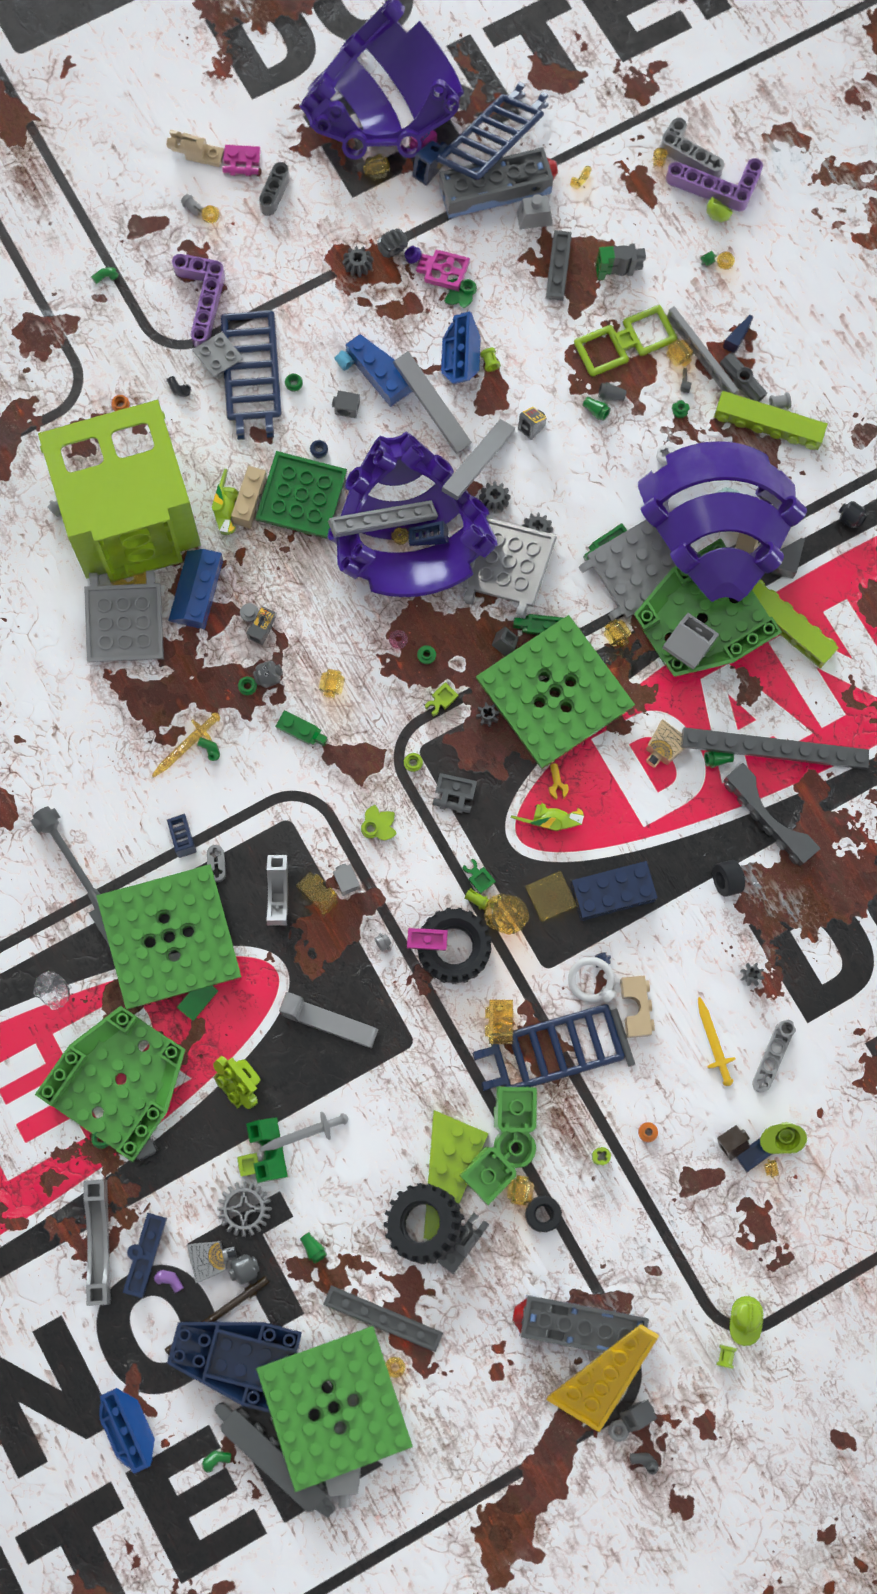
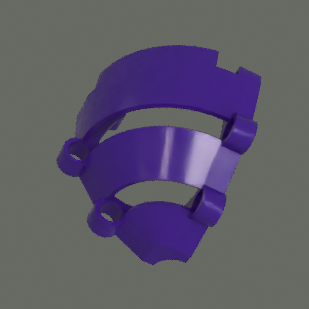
M387 0L357 32L353 33L339 49V53L309 85V91L299 105L314 131L343 142V152L351 159L363 157L369 146H397L402 156L407 158L415 157L422 148V137L455 115L459 109V98L464 94L461 82L453 66L424 24L419 20L408 32L400 25L398 20L404 14L405 7L399 0ZM365 49L382 66L407 103L413 121L406 127L401 128L398 116L390 101L370 73L357 60ZM335 89L350 105L359 119L363 130L355 124L342 102H332L330 100L336 93ZM409 136L413 137L418 142V145L412 149L406 148L402 144V139ZM351 138H357L363 143V148L353 150L349 147L347 141Z
M407 431L394 438H386L380 435L374 441L361 466L354 468L346 479L345 488L349 493L341 516L432 500L438 515L436 520L363 532L362 534L386 540L409 539V528L444 521L447 524L459 513L463 521V527L449 537V543L437 544L410 552H384L371 549L363 544L359 533L334 538L331 528L328 532V539L337 544V564L340 571L353 579L361 577L368 580L371 592L393 597L425 596L447 590L473 576L470 563L479 556L486 558L498 546L497 539L486 519L489 511L479 499L471 496L467 490L458 500L442 492V487L454 473L452 466L443 457L430 452L413 435ZM422 475L435 483L423 494L403 501H384L368 495L377 483L387 486H400L413 482Z
M714 441L693 444L675 450L665 456L666 466L655 473L651 470L637 482L644 503L640 510L645 519L657 529L671 550L670 556L675 565L683 573L691 577L709 600L713 602L719 598L728 597L740 602L749 594L765 573H770L780 566L784 559V553L780 549L791 527L797 525L805 517L807 508L796 498V487L793 481L781 469L779 471L770 464L767 454L753 447L733 442ZM728 480L758 486L755 494L759 498L736 492L712 493L691 499L679 505L671 512L669 511L668 502L672 496L701 483ZM718 532L746 534L761 543L751 554L738 548L726 547L709 551L701 556L691 546L692 543L700 538Z

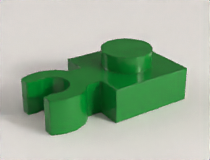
M471 859L470 862L474 867L468 869L463 865V870L465 873L472 875L468 880L482 894L495 884L496 881L484 867L479 870L477 862Z

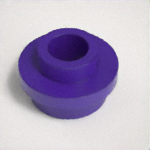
M415 246L408 247L404 253L405 260L409 264L418 262L422 255L421 249Z

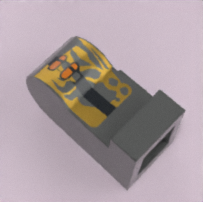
M262 606L252 626L246 632L247 638L263 645L277 613Z

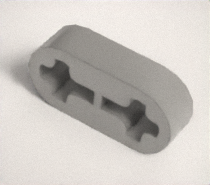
M212 845L207 850V865L211 864L213 872H215V866L218 865V869L222 874H219L218 878L214 875L215 882H221L226 877L225 853L221 846ZM215 849L221 853V855H218V862H215L214 857L211 855Z

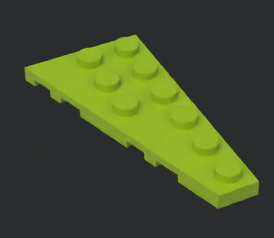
M433 1110L428 1184L445 1190L455 1197L454 1200L460 1204L467 1184L459 1175L481 1152L488 1133ZM426 1205L423 1238L430 1240L437 1234L440 1218L438 1212L432 1206Z

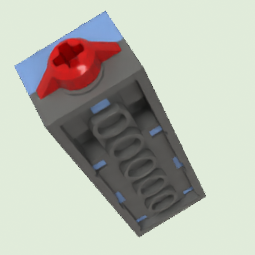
M544 147L502 157L478 181L453 169L442 171L439 175V188L448 218L519 202L536 194L541 196L551 194L553 181L558 174V167L556 161L546 156ZM475 164L464 166L475 172L481 168Z
M526 1295L525 1299L514 1307L512 1321L519 1331V1336L522 1338L604 1353L640 1324L648 1328L649 1318L531 1295Z

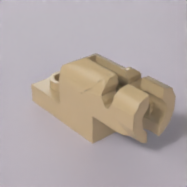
M170 129L169 134L171 138L167 137L166 141L168 149L185 154L186 160L216 167L221 166L224 148L208 145L206 138L185 132L182 134L180 131Z

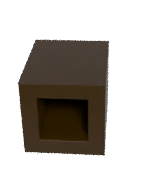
M737 1125L717 1137L719 1147L730 1161L750 1148L749 1135L744 1129L740 1130Z

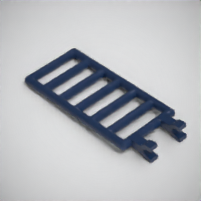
M519 82L509 95L501 94L437 156L436 161L474 180H480L544 116L542 109H546L549 106V103L545 101L549 97L548 94L542 92L532 106L519 101V99L526 96V93L522 91L525 88V84ZM505 102L534 116L529 120L499 106ZM495 112L524 126L517 130L489 116ZM484 122L513 137L508 141L479 128V126ZM471 133H475L503 147L497 151L468 138ZM463 143L492 156V158L485 161L457 147ZM450 154H454L481 168L475 172L447 159Z
M272 310L222 314L220 317L221 332L224 333L228 340L229 337L269 334V344L234 346L239 353L270 351L271 359L238 362L224 371L227 419L229 421L236 420L238 440H245L244 420L265 418L267 438H274L273 418L280 417L282 414L275 313ZM268 318V327L228 330V321ZM271 368L272 377L233 380L231 378V370ZM272 384L273 388L272 394L233 396L232 387ZM274 402V410L234 413L233 404Z
M608 1004L492 1036L490 1038L491 1047L472 1053L474 1061L494 1055L500 1078L481 1083L483 1091L502 1085L503 1087H534L625 1059ZM600 1013H604L616 1052L615 1055L608 1057L604 1056L592 1017ZM585 1018L597 1060L587 1063L574 1025V1021ZM562 1024L567 1025L579 1064L567 1068L555 1026ZM545 1029L548 1030L560 1071L550 1074L548 1073L536 1032ZM528 1034L541 1074L540 1077L533 1079L529 1078L517 1038ZM507 1040L511 1042L522 1082L512 1085L499 1046L500 1042Z

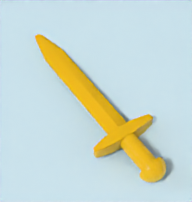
M698 997L699 1014L716 1061L708 1065L707 1068L719 1067L723 1078L722 1084L724 1086H731L733 1079L730 1077L726 1064L733 1062L736 1058H725L709 1010L702 998Z

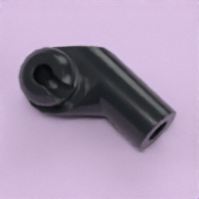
M175 376L167 378V382L174 395L182 397L190 395L191 387L188 384L186 386L179 385Z

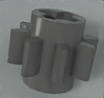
M486 702L483 708L478 707V711L481 714H477L476 719H481V726L488 724L491 727L492 722H498L495 716H498L500 711H495V704L488 706ZM491 713V716L484 717L485 714Z
M747 963V970H740L743 973V977L740 980H745L747 987L751 983L758 986V979L764 980V977L761 976V972L764 969H759L757 967L758 963H755L753 966ZM751 971V973L755 972L756 976L749 977L748 974Z

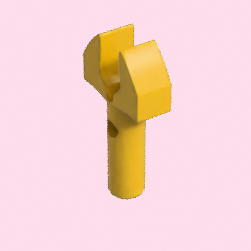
M553 763L550 767L554 784L552 787H549V794L557 800L556 790L559 787L563 792L564 799L569 790L568 784L561 782L558 764Z

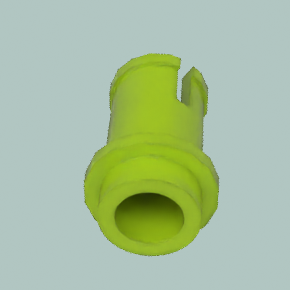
M472 888L468 890L464 898L477 905L480 910H485L490 903L488 896L484 897L472 890Z

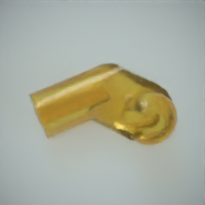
M584 166L579 178L572 177L570 186L579 189L588 180L592 168Z

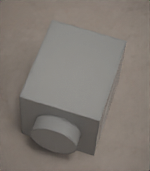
M345 863L335 868L336 870L333 871L342 896L360 889V884L351 864L346 865Z

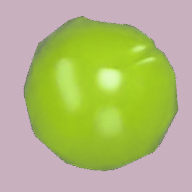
M711 197L707 203V214L714 221L726 222L733 214L730 208L714 197Z

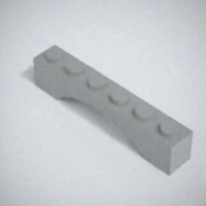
M107 1180L83 1181L88 1247L86 1306L111 1304Z

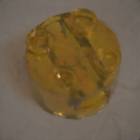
M497 894L486 903L484 918L487 925L493 930L511 935L521 931L526 922L529 921L526 904L516 896Z

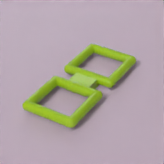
M656 305L623 319L625 330L616 333L613 326L608 325L576 338L574 345L589 375L596 376L627 363L629 357L626 350L635 347L638 354L644 356L677 342L678 337L662 306ZM657 313L669 337L643 348L632 323ZM608 333L620 358L594 368L583 343Z

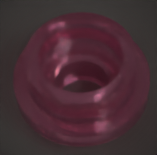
M396 630L390 634L389 643L393 648L402 649L407 645L408 637L405 632ZM399 636L402 640L397 642L395 638Z

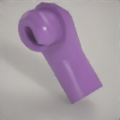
M161 1270L154 1276L157 1284H170L175 1293L184 1288L174 1272Z

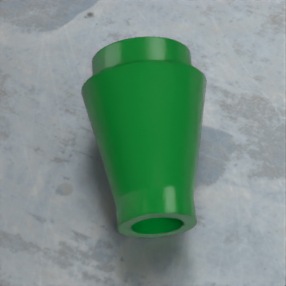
M587 397L583 402V407L597 420L601 419L604 421L611 411L608 404Z
M706 751L704 754L705 765L711 768L734 761V754Z
M310 1232L300 1238L309 1261H313L316 1264L327 1256L326 1248Z

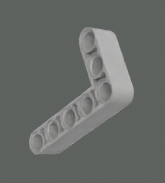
M289 992L285 993L279 1009L283 1017L368 1048H372L378 1033V1029L306 1003L302 997Z

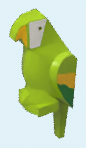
M224 469L212 503V510L221 535H230L236 530V527L231 522V515L239 492L235 488L225 487L227 469Z
M541 803V805L537 804L533 820L513 815L510 818L549 830L559 831L582 825L584 814L579 808H577V811L568 814L560 809H548L545 804Z

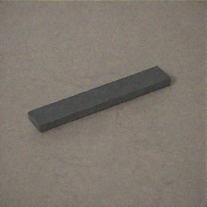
M332 1285L323 1304L436 1352L443 1332Z

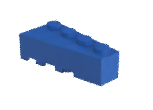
M359 334L345 344L346 352L354 360V364L390 407L413 392L393 364L395 359L364 336Z

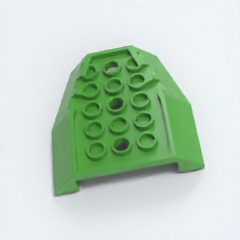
M720 538L697 553L702 556L709 551L726 548V545ZM677 566L669 571L634 613L647 639L674 677L734 663L782 633L773 617H769L752 590L745 598L735 604L731 603L728 597L719 598L712 602L705 596L691 577L683 573ZM687 613L695 618L700 614H705L708 620L704 624L719 634L711 649L694 670L662 648L666 643L665 636L673 633Z
M120 1006L67 1047L34 1095L62 1112L92 1134L99 1132L95 1136L134 1162L168 1112L186 1050ZM142 1041H148L150 1045L149 1049L145 1052L139 1050V1044ZM119 1074L126 1075L127 1080L123 1085H118L116 1082V1077ZM96 1107L103 1109V1115L100 1118L93 1116V1110Z

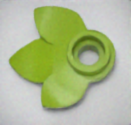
M376 805L369 807L365 812V821L361 825L363 836L369 839L377 837L380 840L393 838L397 833L390 826L394 821L395 813L391 811L379 813ZM369 826L374 827V831L368 832L367 828Z

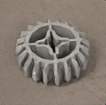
M243 1181L242 1188L236 1182L235 1190L231 1186L228 1187V1190L231 1192L229 1195L226 1192L222 1193L226 1199L218 1200L219 1203L224 1205L223 1207H217V1211H223L224 1214L219 1215L218 1219H226L221 1225L226 1226L229 1224L228 1232L235 1228L234 1235L237 1236L239 1231L242 1230V1236L245 1237L246 1230H249V1234L252 1236L254 1235L253 1228L260 1232L259 1224L267 1225L263 1218L270 1219L271 1216L265 1214V1211H271L272 1207L265 1206L271 1200L263 1199L267 1192L265 1191L260 1194L261 1186L254 1190L255 1183L251 1182L250 1187L247 1188V1182ZM242 1192L240 1203L235 1206H229L231 1199L236 1194ZM248 1192L258 1198L261 1206H253L249 1203ZM244 1199L249 1208H255L254 1210L246 1211L245 1217L242 1214L243 1211L234 1210V1208L243 1207ZM229 1212H237L240 1215L241 1226L231 1220ZM252 1212H260L258 1219L253 1224L247 1226L249 1215Z

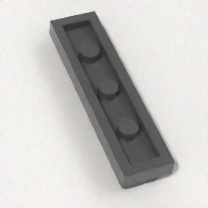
M554 230L545 299L564 300L572 232Z

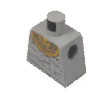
M221 1241L187 1245L195 1283L202 1282L228 1270L226 1261L237 1258L235 1247L223 1249Z

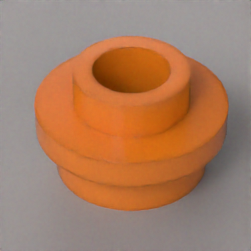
M116 395L111 401V406L114 411L129 408L130 402L126 396ZM119 403H124L123 406H118Z
M645 1122L639 1127L638 1135L642 1141L652 1142L658 1136V1129L655 1124ZM647 1128L651 1129L652 1134L650 1136H647L645 1134V1130Z

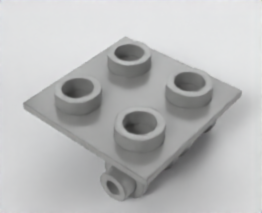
M223 332L218 333L192 349L212 376L218 379L224 376L223 371L244 359Z

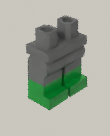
M635 244L599 247L595 262L597 280H605L606 275L612 274L633 276L634 270H643V261L646 260L645 248L636 249Z

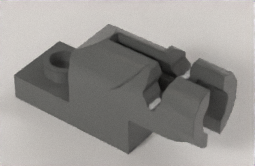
M474 1212L465 1223L464 1232H460L459 1238L462 1240L460 1243L457 1242L454 1248L456 1251L454 1253L449 1252L446 1255L447 1259H439L437 1261L452 1274L456 1272L490 1225L484 1220L478 1229L472 1228L479 1217Z

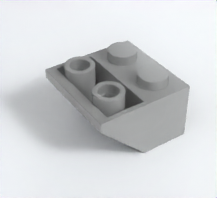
M687 613L662 648L694 670L711 649L719 634Z

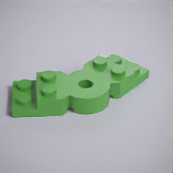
M496 1087L494 1128L499 1134L495 1138L493 1147H485L459 1175L486 1205H489L516 1178L515 1168L528 1165L535 1156L536 1143L530 1133L536 1129L537 1087ZM514 1142L518 1144V1150L515 1153L511 1150V1145Z

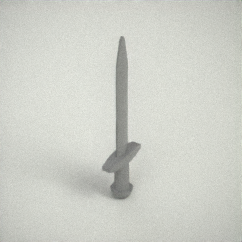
M321 1111L320 1123L276 1138L262 1146L260 1151L277 1149L323 1131L326 1138L330 1140V1128L340 1124L346 1125L349 1120L348 1116L341 1113L339 1117L327 1120L324 1112Z

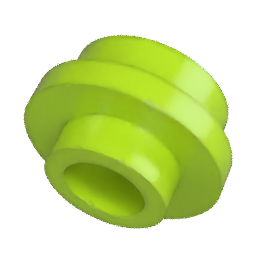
M410 753L404 758V766L408 771L416 772L421 769L423 760L419 754ZM415 760L417 764L415 766L410 765V761Z

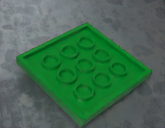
M276 451L257 511L256 521L328 539L330 529L328 520L335 516L347 469Z

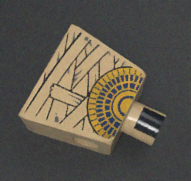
M663 719L660 721L646 748L651 753L646 762L654 768L660 761L668 765L686 749L681 748L682 733Z

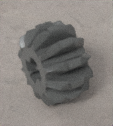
M399 228L391 229L377 240L378 249L386 258L399 255L408 246L407 236Z
M356 245L354 250L349 248L348 253H344L343 266L347 273L351 272L352 277L358 274L360 278L362 273L367 275L368 270H372L373 257L370 250L365 251L364 246L358 249Z
M496 481L493 482V485L487 483L486 488L482 487V494L479 495V499L482 500L481 502L487 507L488 511L493 509L494 514L497 509L502 512L504 507H508V500L511 498V495L508 494L509 489L503 488V483L498 486Z
M538 512L535 517L531 513L529 518L524 519L525 524L522 525L523 527L535 530V527H539V531L553 532V527H551L552 521L547 520V515L540 517Z

